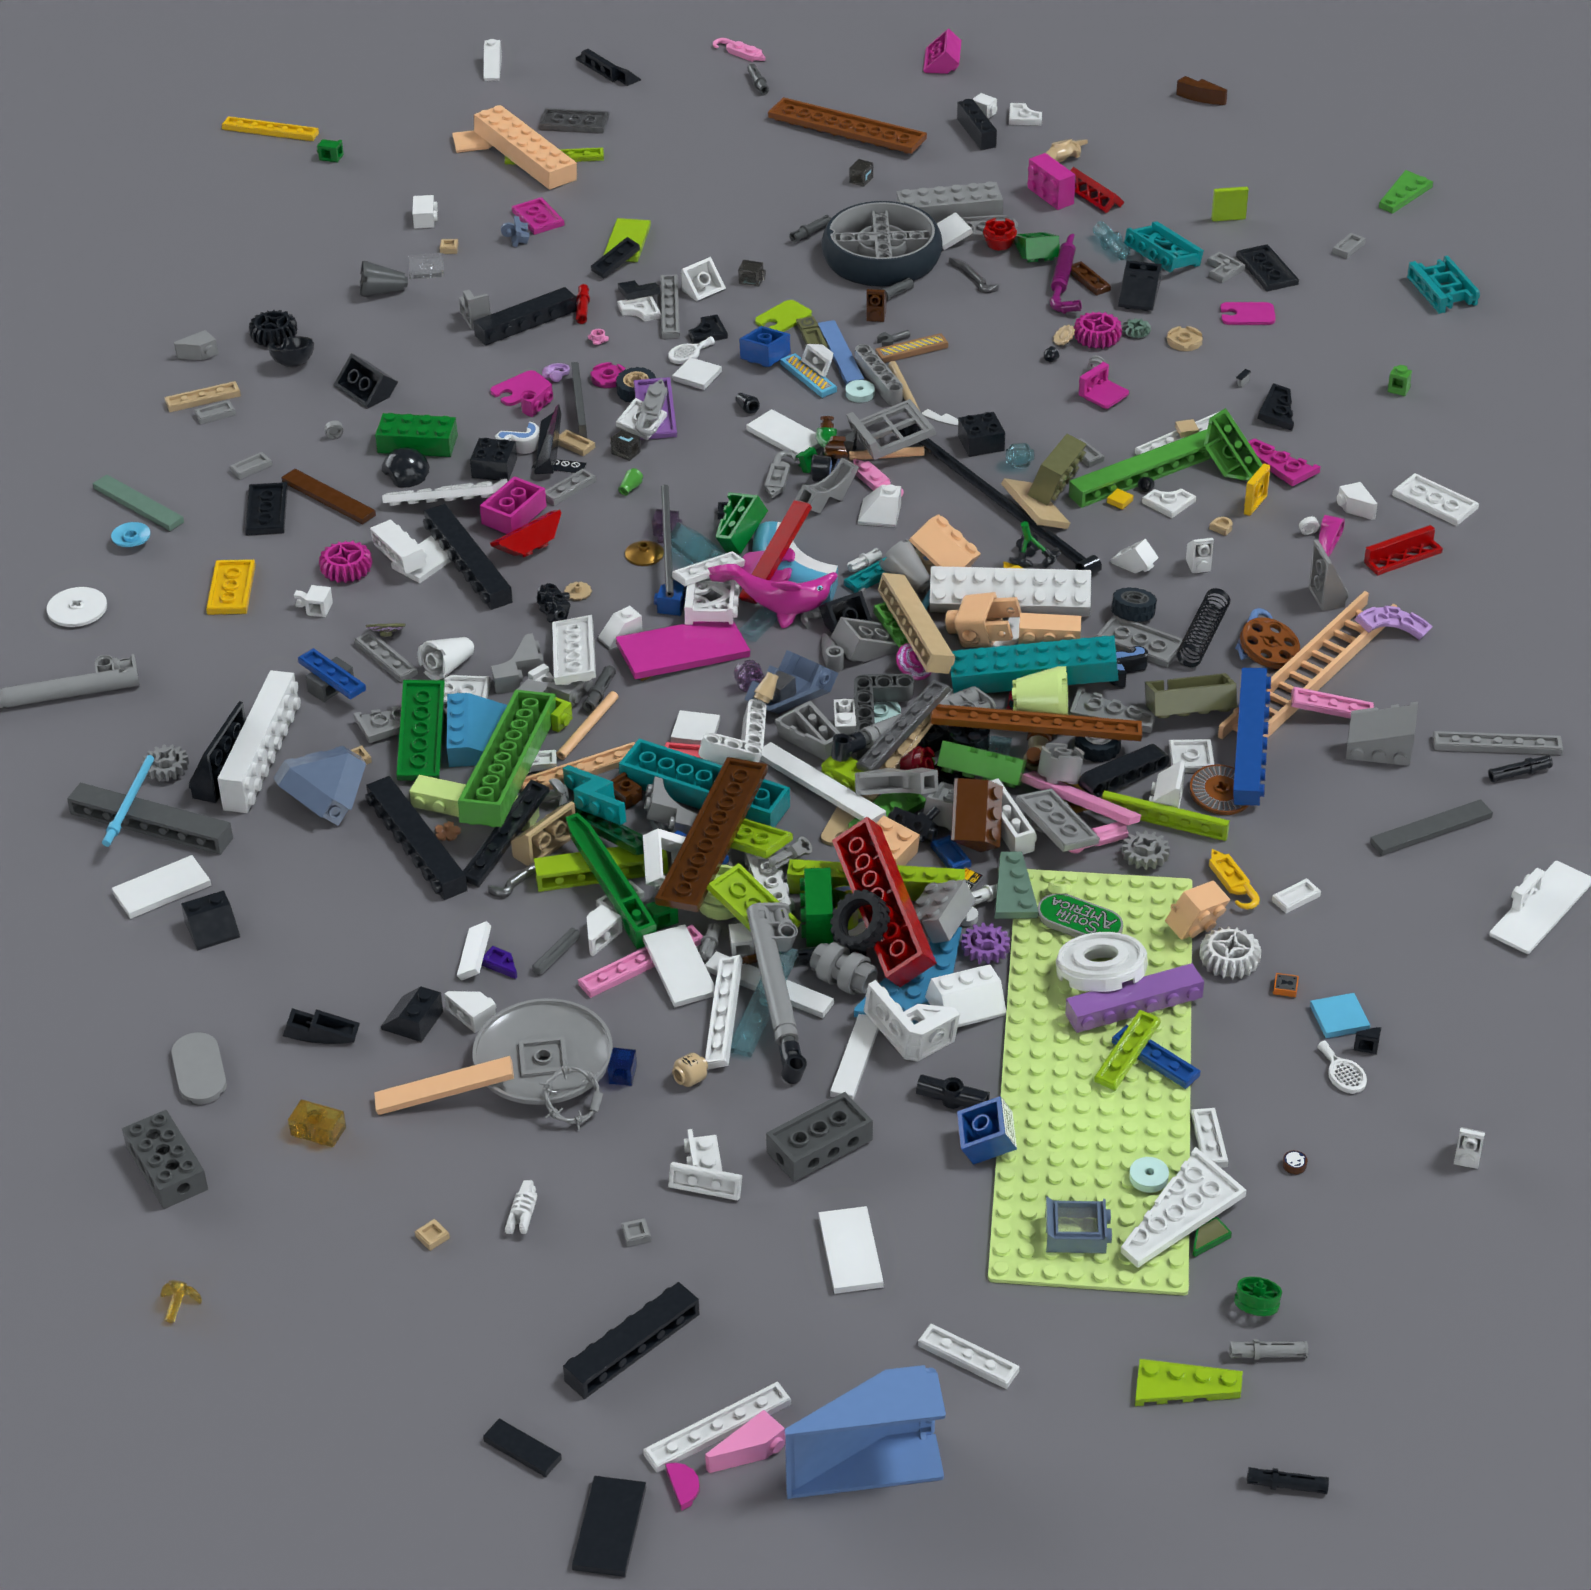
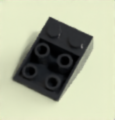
M1127 260L1118 307L1153 311L1161 282L1162 264Z

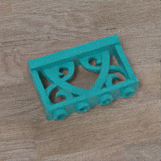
M1158 221L1152 222L1151 226L1137 229L1127 228L1124 240L1125 245L1155 264H1162V268L1168 272H1173V269L1189 265L1194 267L1200 266L1204 252L1203 249Z

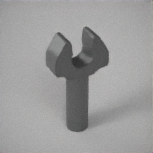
M906 330L893 335L883 332L877 336V343H882V347L893 345L895 341L910 337V332Z

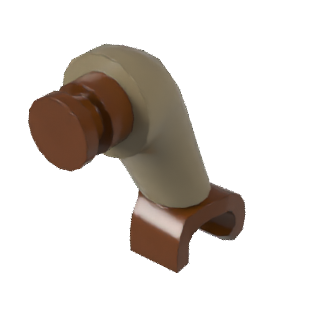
M1028 732V750L1024 754L1023 759L1027 760L1026 768L1029 771L1038 772L1042 746L1045 747L1047 743L1052 741V734Z

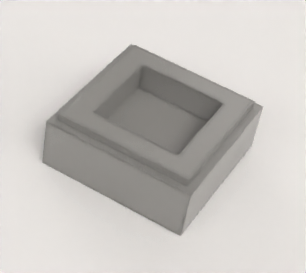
M645 1218L621 1223L627 1247L651 1242V1235Z

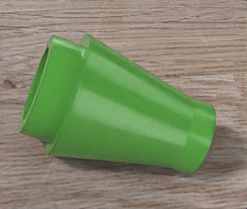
M636 468L628 470L618 488L619 492L622 495H628L629 492L642 483L643 474Z

